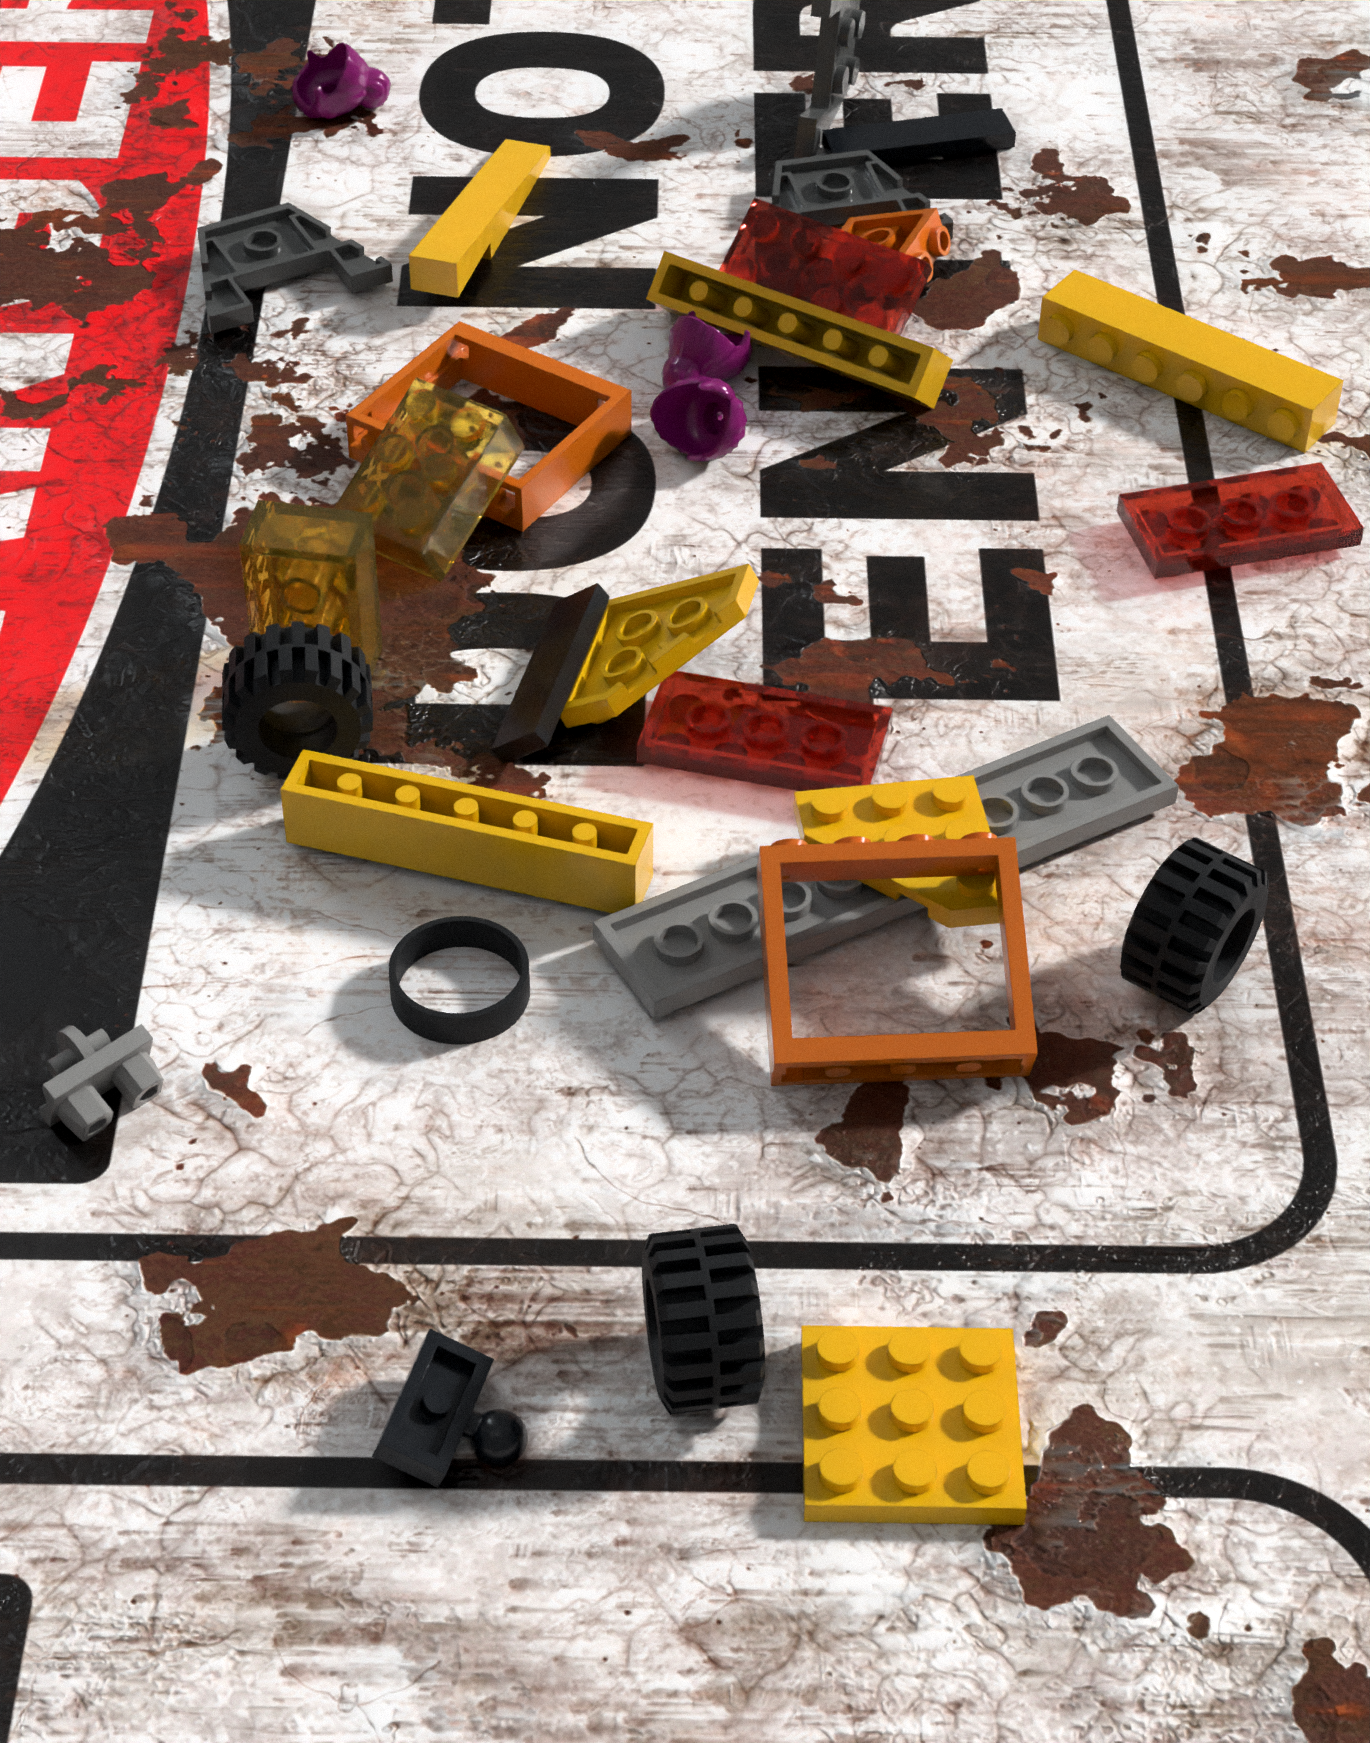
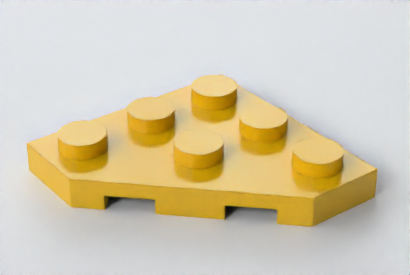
M750 564L609 599L560 716L565 726L571 728L588 723L600 724L613 717H617L746 618L759 583Z
M974 775L794 792L793 811L800 840H804L807 844H829L850 836L865 837L870 839L871 842L898 841L900 838L912 834H926L932 836L934 840L961 839L963 836L974 832L991 833ZM995 875L858 880L894 900L904 895L928 908L929 918L948 928L1000 923Z

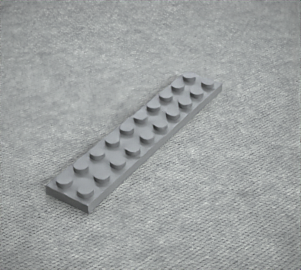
M1110 715L955 776L974 775L991 833L995 834L997 838H1016L1019 868L1176 803L1179 787ZM758 855L593 921L594 941L654 1020L763 975L756 874ZM858 880L782 882L787 964L920 910L925 906L904 895L894 900Z

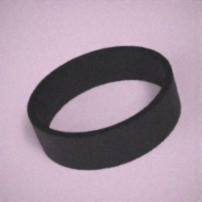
M452 916L420 925L400 940L390 957L389 984L393 1010L402 1024L413 1033L438 1043L471 1044L493 1038L513 1026L527 1008L530 998L529 958L527 951L514 933L496 922L483 918ZM454 947L479 948L495 953L507 960L520 976L514 989L501 1001L487 1008L467 1013H445L426 1008L407 996L399 985L406 971L419 959L433 952Z

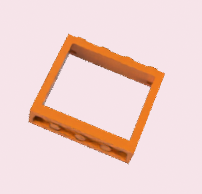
M459 321L346 414L349 458L372 468L377 461V470L381 472H386L388 475L524 532L632 433L631 390ZM461 379L578 426L519 480L412 434L409 435L407 440L404 439L400 431L396 437L393 435L405 415L408 418L404 426H407ZM387 443L401 447V450L398 454L394 455L391 460V466L387 471L384 448ZM506 489L514 492L515 495L506 492Z
M974 832L963 836L961 839L934 840L930 835L912 834L904 836L898 841L871 842L870 839L865 837L850 836L829 844H807L804 840L789 838L776 841L771 846L759 847L756 874L771 1086L1020 1077L1030 1075L1038 1051L1015 837L997 838L995 834L990 832ZM995 875L1010 1030L792 1038L782 882Z

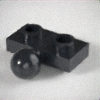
M429 1329L421 1343L372 1457L438 1488L448 1471L461 1437L470 1440L474 1454L483 1463L490 1466H506L514 1463L523 1455L527 1446L528 1434L526 1426L520 1417L509 1410L493 1409L484 1414L473 1410L494 1359Z

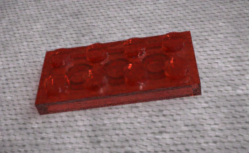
M757 198L753 199L719 271L897 335H901L933 270L927 261Z
M1321 462L1119 494L1116 511L1154 579L1361 545L1364 531L1363 525Z
M675 671L659 685L637 742V763L795 791L875 784L892 727L893 708Z

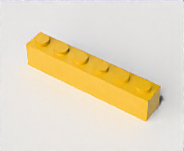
M666 251L663 253L646 297L648 301L679 316H687L690 311H695L696 317L705 324L728 334L743 336L747 329L750 332V342L932 409L936 405L953 362L951 358L928 345Z
M1075 269L1042 297L1038 340L1303 453H1306L1336 423L1344 381L1342 379Z
M305 749L300 753L280 789L286 842L609 913H615L642 902L653 878V823Z

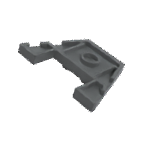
M812 0L811 16L821 17L811 105L798 118L794 159L816 156L821 146L822 130L830 128L850 85H855L857 81L859 57L853 56L855 39L861 38L865 25V11L859 10L860 0Z
M868 149L776 161L766 260L769 264L811 258L812 240L806 228L823 230L830 225L845 223L849 217L930 208L931 201L921 193H909L902 187L903 178ZM946 213L940 214L942 226L947 228L950 239H952L954 222Z
M289 202L197 228L208 328L211 334L254 322L253 306L243 292H257L268 284L289 278L303 279L308 277L313 271L331 267L351 293L393 282L392 264L388 260L380 256L374 261L364 255V246L352 239L346 241L338 240L331 235L330 226Z

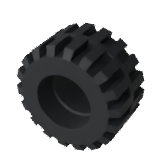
M291 621V627L281 628L276 623L266 626V633L262 635L254 631L244 637V646H234L229 653V662L224 663L222 672V730L224 731V740L228 748L236 749V758L244 765L254 763V771L265 776L270 772L277 773L278 779L286 780L303 749L357 760L359 758V750H366L370 742V732L373 731L370 664H366L364 652L359 646L351 647V638L342 632L331 635L330 627L318 623L315 628L304 627V622ZM288 701H308V702L292 703V702H288Z
M1197 837L1185 841L1158 868L1133 912L1122 945L1120 964L1122 978L1192 1015L1204 1010L1221 995L1231 982L1256 937L1268 900L1269 877H1267V872Z
M736 1224L649 1234L642 1252L643 1300L652 1370L657 1393L664 1407L672 1415L757 1404L765 1381V1344L758 1284L747 1240Z

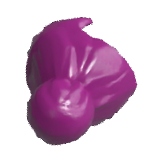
M342 42L333 47L326 56H318L312 50H308V63L305 64L294 78L290 88L293 94L292 100L299 112L310 118L335 119L338 116L349 113L359 105L370 110L382 106L388 99L391 82L383 71L368 67L354 48Z
M690 311L687 316L678 317L669 333L668 359L664 363L661 373L663 388L666 389L677 380H685L688 377L719 378L720 380L736 377L744 370L751 359L753 350L750 342V332L746 329L743 336L738 334H722L714 327L705 324L697 318L695 311Z
M688 377L685 380H677L654 399L650 409L651 421L660 438L679 452L688 454L686 458L690 461L703 462L723 458L726 454L731 453L733 449L737 448L739 441L745 437L747 417L744 412L743 402L735 396L730 385L719 378Z

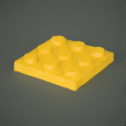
M801 1325L804 1522L1025 1524L1027 1505L1013 1328Z

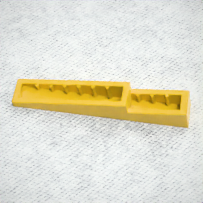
M509 139L503 141L408 255L410 288L412 290L457 298L460 296L481 258L492 259L550 159V146Z

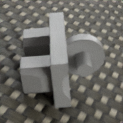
M142 1024L113 1042L110 1041L108 1034L102 1028L87 1037L75 1026L68 1025L56 1034V1042L60 1053L45 1062L49 1073L54 1078L43 1084L42 1090L46 1103L39 1107L38 1113L49 1127L62 1121L82 1141H86L104 1130L112 1121L113 1111L101 1097L107 1091L117 1087L133 1108L140 1107L152 1100L161 1092L164 1080L155 1062L150 1057L153 1037Z

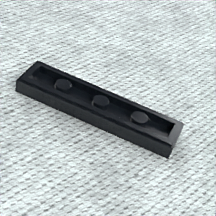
M998 108L822 130L821 144L826 155L868 149L886 164L1008 149L1015 147L1016 132L1003 109Z
M599 583L555 602L491 748V751L503 764L548 747L609 602L610 596Z

